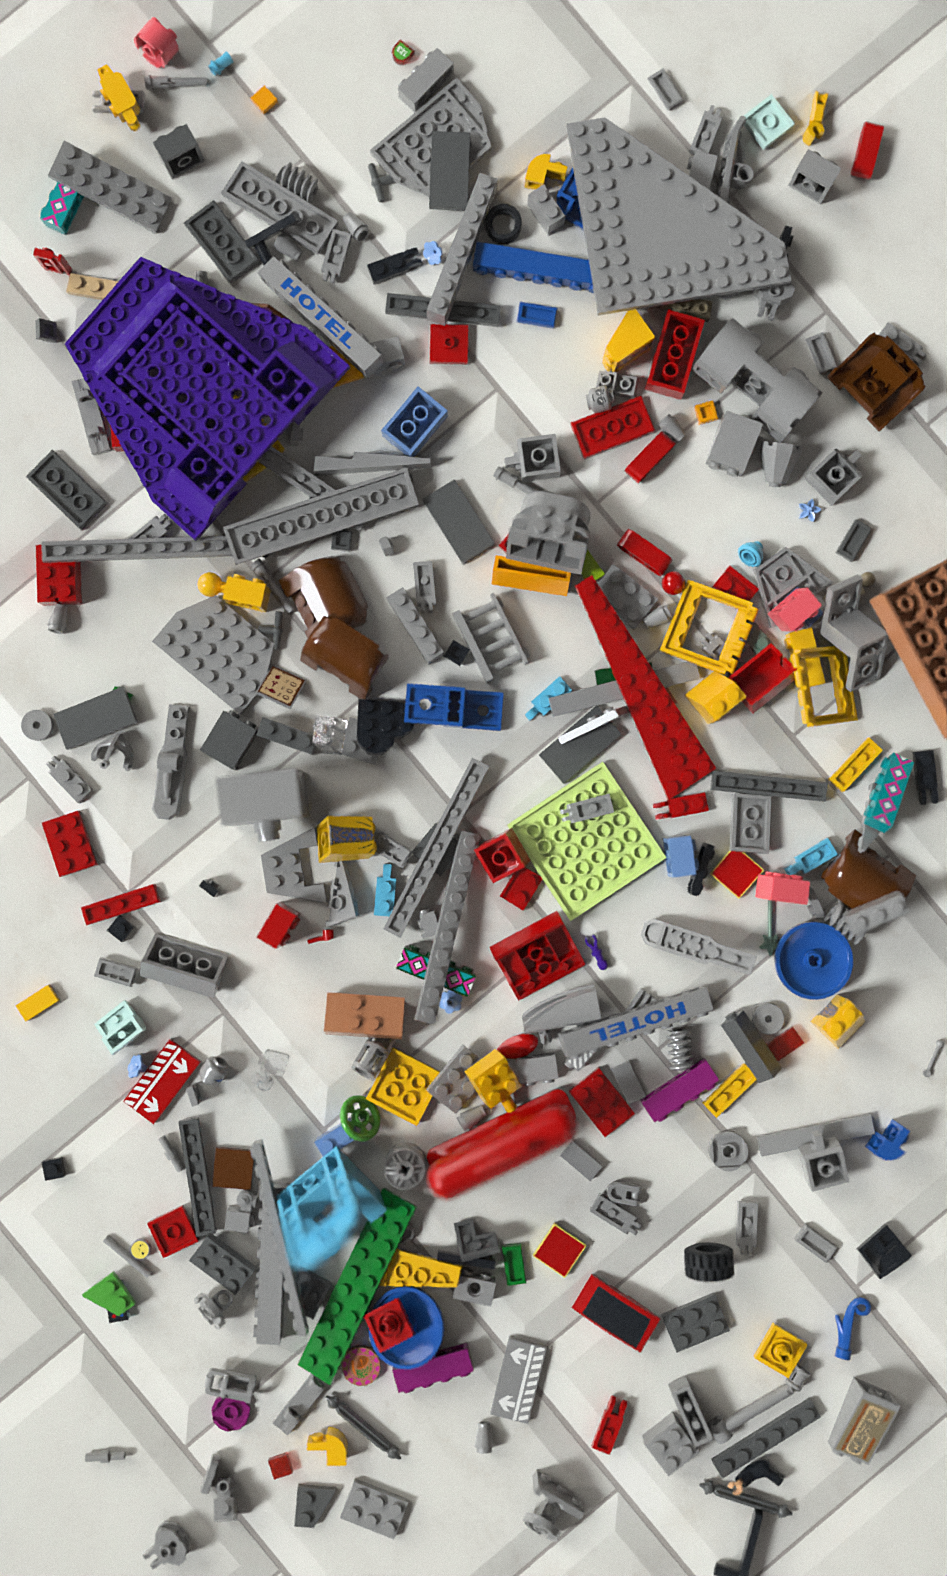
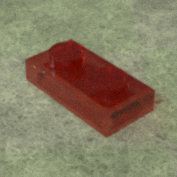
M791 1026L766 1045L776 1060L780 1061L804 1044V1042Z

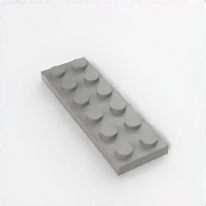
M65 140L48 173V177L155 234L172 200V197Z
M243 161L240 162L221 192L222 196L270 226L292 213H298L301 221L281 233L288 234L291 239L317 255L320 254L331 237L332 230L338 226L336 219Z

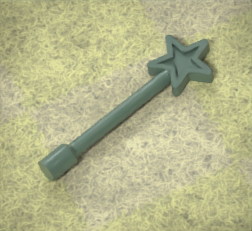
M768 900V937L763 935L765 942L759 946L760 949H767L770 956L778 945L776 943L778 935L773 936V900Z

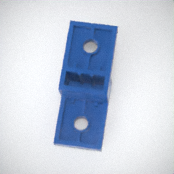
M407 683L404 723L501 731L504 693L465 690L464 687ZM423 699H428L431 702V706L427 710H423L419 706L420 701ZM481 705H485L489 709L488 714L485 716H481L477 712L478 707Z

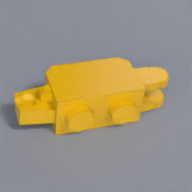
M107 64L98 68L97 71L101 79L99 82L103 88L100 92L105 101L110 100L112 105L109 108L114 117L119 116L121 122H126L131 131H138L141 125L136 115L139 114L140 107L124 77L119 72H113Z

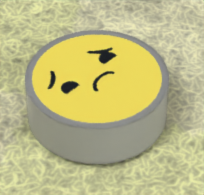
M143 1238L135 1240L130 1248L131 1255L138 1260L146 1258L151 1251L149 1241Z

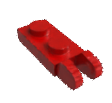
M705 792L653 804V808L656 809L667 805L669 813L655 815L656 820L709 811Z
M613 1395L608 1401L607 1408L604 1410L591 1444V1448L608 1455L611 1454L627 1407V1401L622 1400L618 1414L612 1412L616 1403V1397Z

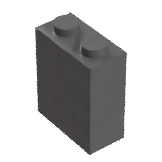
M223 710L200 751L232 770H236L257 736L258 730L255 729L257 725L248 720L245 722L239 719L240 715L232 710L229 713Z

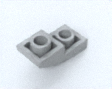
M599 371L596 387L607 386L609 391L613 390L614 395L635 398L639 379L634 376L619 375L618 372Z

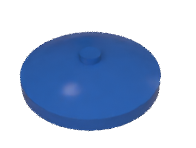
M805 922L792 927L782 936L775 950L774 964L780 981L790 992L805 999L819 1000L836 994L845 986L852 972L853 954L847 939L841 932L836 931L834 927L820 922Z
M403 1286L383 1294L373 1306L372 1311L396 1298H400L416 1335L379 1353L369 1327L368 1333L373 1349L385 1363L398 1369H414L429 1362L439 1351L444 1339L445 1322L438 1303L431 1295L416 1287Z

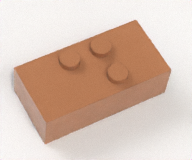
M327 992L324 1033L325 1035L402 1040L405 998Z

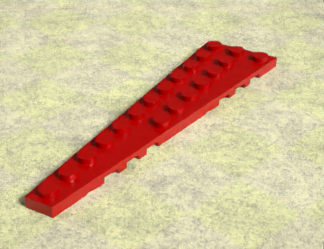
M590 575L575 585V588L596 632L597 639L605 653L604 655L609 662L630 715L635 722L643 745L655 768L667 800L672 799L715 770L716 767L594 577Z

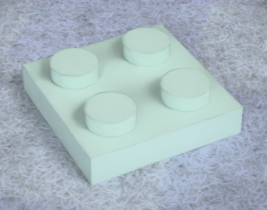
M772 94L744 115L747 119L744 126L763 150L795 125Z

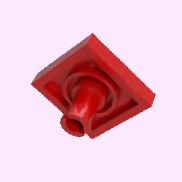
M396 1298L364 1315L379 1353L416 1335L400 1298Z

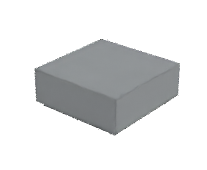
M194 1083L186 1088L192 1107L199 1105L202 1101L198 1085Z

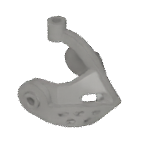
M120 731L97 744L91 753V760L96 761L101 749L104 746H109L104 760L100 763V767L105 769L110 765L109 758L115 747L125 756L123 764L125 771H130L133 766V748Z

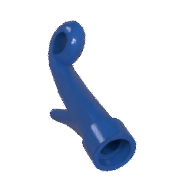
M859 1297L850 1302L845 1312L843 1323L839 1315H835L838 1328V1346H836L835 1351L837 1358L843 1360L851 1359L854 1314L866 1316L871 1312V1304L865 1298ZM863 1304L866 1306V1309L861 1311L857 1306Z

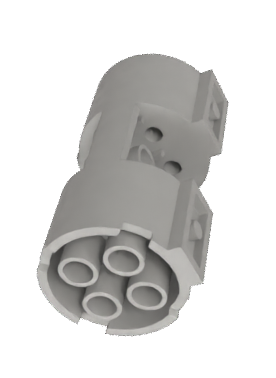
M732 318L709 344L692 370L720 394L731 384L737 387L759 406V409L751 419L763 423L762 429L781 443L823 392L808 381L809 379L802 370L793 367L784 377L778 368L769 365L762 355L756 354L764 343L760 335L751 330L748 331Z

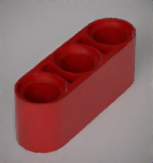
M865 121L860 134L851 176L870 180L884 131L883 125Z
M661 431L624 471L639 484L674 448L676 443Z
M627 529L617 543L618 548L658 576H662L673 561L670 556L631 529Z

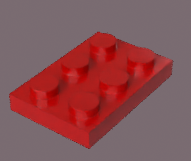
M79 810L42 822L59 877L98 865Z
M599 1067L569 1090V1093L604 1137L635 1114Z

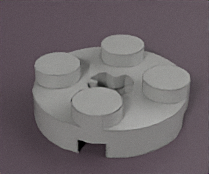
M723 1131L711 1138L708 1148L709 1157L721 1170H737L746 1161L748 1147L739 1134L732 1131ZM727 1146L733 1147V1152H730V1156H725L726 1153H723Z

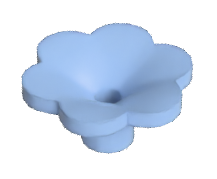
M436 241L426 242L423 255L428 259V263L430 265L441 263L442 248L438 247Z
M450 990L442 992L439 1006L445 1009L448 1014L458 1011L461 1008L462 996Z
M134 1055L132 1057L131 1063L128 1065V1076L130 1078L138 1077L140 1072L144 1073L147 1066L143 1064L142 1055Z

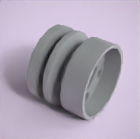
M401 1142L393 1146L387 1154L384 1166L385 1177L389 1184L401 1190H408L417 1186L424 1176L426 1166L425 1154L419 1146L411 1142ZM403 1164L405 1167H408V1171L401 1169Z

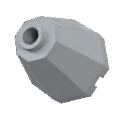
M768 441L761 442L760 451L765 482H770L769 486L781 487V484H786L801 455L802 446L773 442V444H770Z

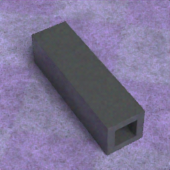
M744 1010L738 1013L733 1011L726 1015V1020L721 1026L758 1082L762 1083L774 1078L782 1067Z

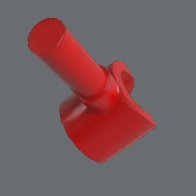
M323 930V936L308 939V944L332 940L334 938V930Z

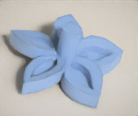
M813 498L807 505L804 503L799 504L800 509L803 510L799 518L808 517L810 521L814 522L815 514L820 512L821 508L814 506Z

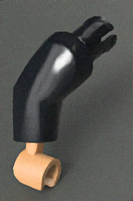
M759 1459L746 1466L735 1477L736 1482H729L728 1487L733 1488L736 1485V1491L733 1494L739 1495L742 1492V1488H746L756 1479L764 1477L780 1486L784 1480L782 1479L784 1474L771 1467L768 1460Z

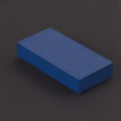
M520 302L517 323L554 329L557 308Z

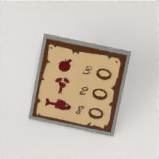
M272 664L255 694L291 710L307 680Z

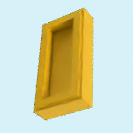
M48 984L15 1006L26 1022L60 999L51 985Z

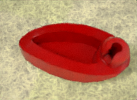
M533 1034L516 1035L504 1041L497 1048V1051L505 1059L521 1058L536 1049L538 1038Z

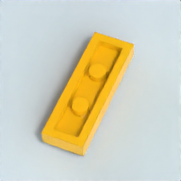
M867 737L828 780L841 792H844L883 750L872 739Z
M743 1063L702 1103L717 1118L757 1079L752 1071Z

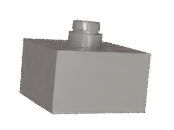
M293 768L216 778L221 826L253 824L254 833H258V842L279 840L280 833L278 830H282L281 820L310 817L305 771Z

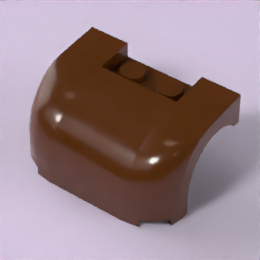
M875 332L870 334L852 354L827 376L839 391L844 387L870 414L866 419L879 432L926 387L922 378L923 372L891 338L876 335Z
M329 556L312 560L278 580L286 597H292L308 628L304 631L307 638L324 615L331 620L335 617L352 628L361 627L367 622V602L349 566L338 557Z
M324 615L306 640L301 651L300 661L315 671L322 667L327 673L333 674L343 683L349 684L348 692L359 699H367L373 690L371 686L389 659L388 654L384 655L378 649L380 646L341 620L335 617L331 620Z
M856 829L845 838L846 844L843 850L821 874V879L825 880L829 886L828 891L851 909L895 891L900 892L904 900H906L916 878V874L904 865L900 864L896 868L891 862L885 860L869 847L860 853L858 851V841L862 834Z

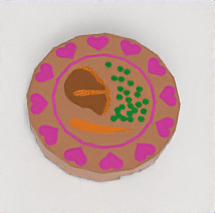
M357 1345L350 1349L342 1363V1372L345 1378L351 1384L357 1386H366L372 1383L378 1377L381 1368L379 1356L374 1349L366 1345Z

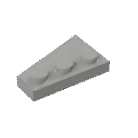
M535 1471L532 1475L534 1494L538 1496L541 1493L544 1494L548 1502L551 1504L555 1501L558 1502L563 1511L580 1520L585 1514L583 1502L577 1496L572 1497L568 1494L566 1488L561 1484H555L545 1472Z

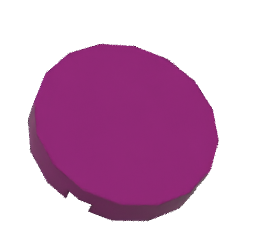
M218 1396L212 1406V1419L217 1427L224 1431H237L247 1423L251 1406L244 1401L224 1399Z

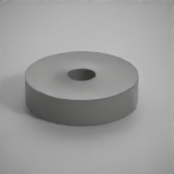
M41 710L29 711L21 721L23 734L35 741L48 738L54 728L51 716ZM36 722L40 723V727L38 729L35 728Z
M762 1003L754 1009L752 1022L754 1027L761 1033L774 1034L782 1028L784 1015L778 1006L772 1003ZM767 1015L771 1016V1020L769 1022L765 1021V1017Z

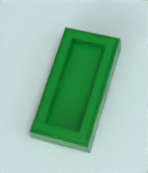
M521 1243L502 1245L507 1286L526 1284Z

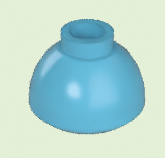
M758 541L747 542L741 545L738 549L739 558L748 566H759L763 560V545Z

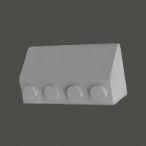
M155 933L141 961L140 976L214 998L221 983L228 955Z

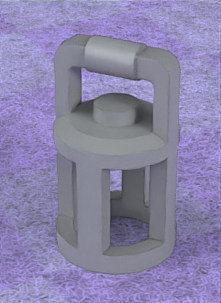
M368 1037L351 1068L362 1077L375 1080L395 1045L396 1039H385L391 1041L386 1050L382 1043L378 1041L373 1042V1038ZM366 1050H368L369 1052L366 1058L364 1059L363 1063H360ZM378 1057H381V1059H380L378 1065L376 1066L375 1070H372V1068H373L375 1062L377 1061Z
M210 1368L206 1376L205 1392L209 1395L244 1401L250 1404L257 1375ZM214 1375L224 1376L219 1381L218 1388H221V1390L212 1389ZM231 1384L248 1385L247 1391L231 1388Z

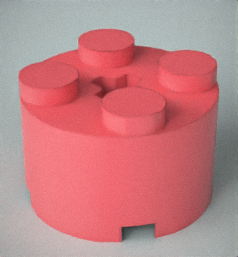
M152 17L134 37L137 49L139 50L141 47L144 51L142 56L157 68L161 66L164 68L179 51L175 32L171 29H166L155 17Z

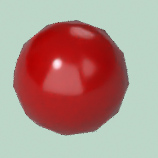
M677 571L665 574L661 582L664 592L669 595L681 593L686 585L685 579Z

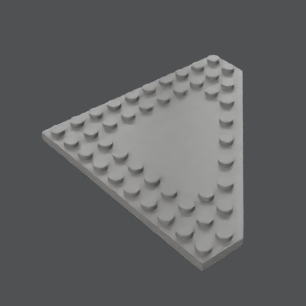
M603 117L567 124L566 128L598 316L790 284L791 277L785 243L607 118Z

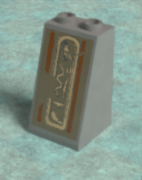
M853 1377L828 1440L835 1454L839 1456L846 1455L858 1464L863 1462L869 1465L900 1409L899 1404L889 1391Z

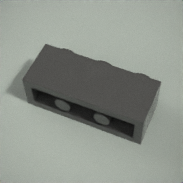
M262 717L257 736L314 755L317 745L313 742V734Z

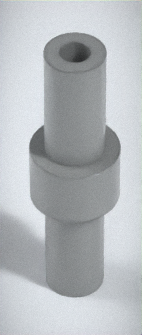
M165 1135L160 1137L158 1140L165 1150L166 1158L171 1160L177 1173L182 1171L184 1167L177 1157L178 1153L175 1147L172 1148Z
M102 1450L101 1453H86L85 1462L100 1461L101 1463H109L112 1460H125L126 1453L125 1451L110 1452V1450Z

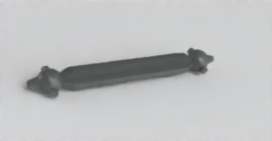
M328 1395L325 1397L329 1408L336 1409L343 1419L380 1450L387 1452L389 1458L401 1459L398 1447H391L387 1439L349 1407L340 1403L338 1397Z
M711 1480L699 1484L706 1495L714 1493L718 1497L765 1512L778 1513L779 1518L792 1516L793 1514L788 1510L786 1504L778 1506L774 1502L743 1492L739 1495H734L733 1492L736 1490L721 1485L714 1486Z

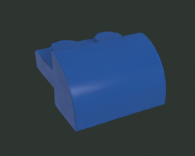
M892 1119L883 1134L881 1135L875 1131V1134L871 1136L865 1147L883 1160L892 1161L899 1159L905 1154V1151L900 1146L906 1143L910 1131Z

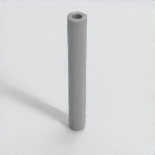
M109 1235L103 1240L106 1245L146 1278L150 1276L152 1271L135 1259Z

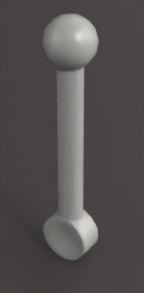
M943 1040L936 1042L937 1047L927 1069L923 1070L925 1077L931 1076L930 1070L940 1048L944 1046Z

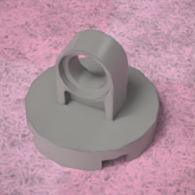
M224 1289L212 1298H209L204 1293H200L194 1301L195 1304L199 1302L201 1305L198 1310L210 1325L215 1323V1329H220L225 1325L222 1312L232 1303L233 1295L229 1290ZM225 1294L228 1296L229 1301L226 1305L219 1303V1295Z
M547 1500L541 1503L537 1514L526 1512L523 1521H525L524 1524L539 1535L541 1533L548 1534L547 1539L558 1541L561 1531L554 1525L560 1512L557 1502L551 1504L553 1506V1513L550 1516L546 1513V1507L551 1504Z

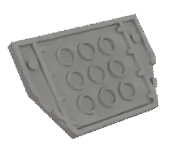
M456 78L370 150V154L386 173L393 178L394 182L429 196L432 131L470 132L469 168H471L491 151L482 107Z
M217 596L210 597L176 612L152 641L240 715L258 695L255 693L269 670L274 651L273 642Z

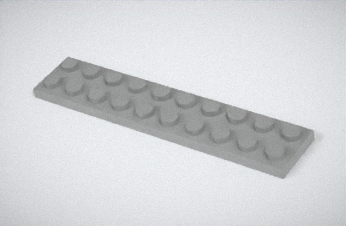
M406 467L225 526L223 529L235 564L238 565L418 506L419 503Z

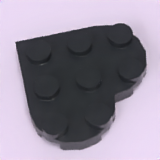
M358 699L356 738L358 746L360 745L366 754L372 756L384 755L385 752L393 747L395 739H403L404 736L413 730L414 723H404L405 703Z

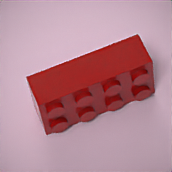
M668 309L644 390L679 400L682 399L705 322L704 319Z

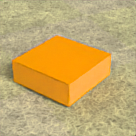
M265 85L251 97V101L263 114L278 103L277 98Z
M713 400L694 406L699 425L718 420Z

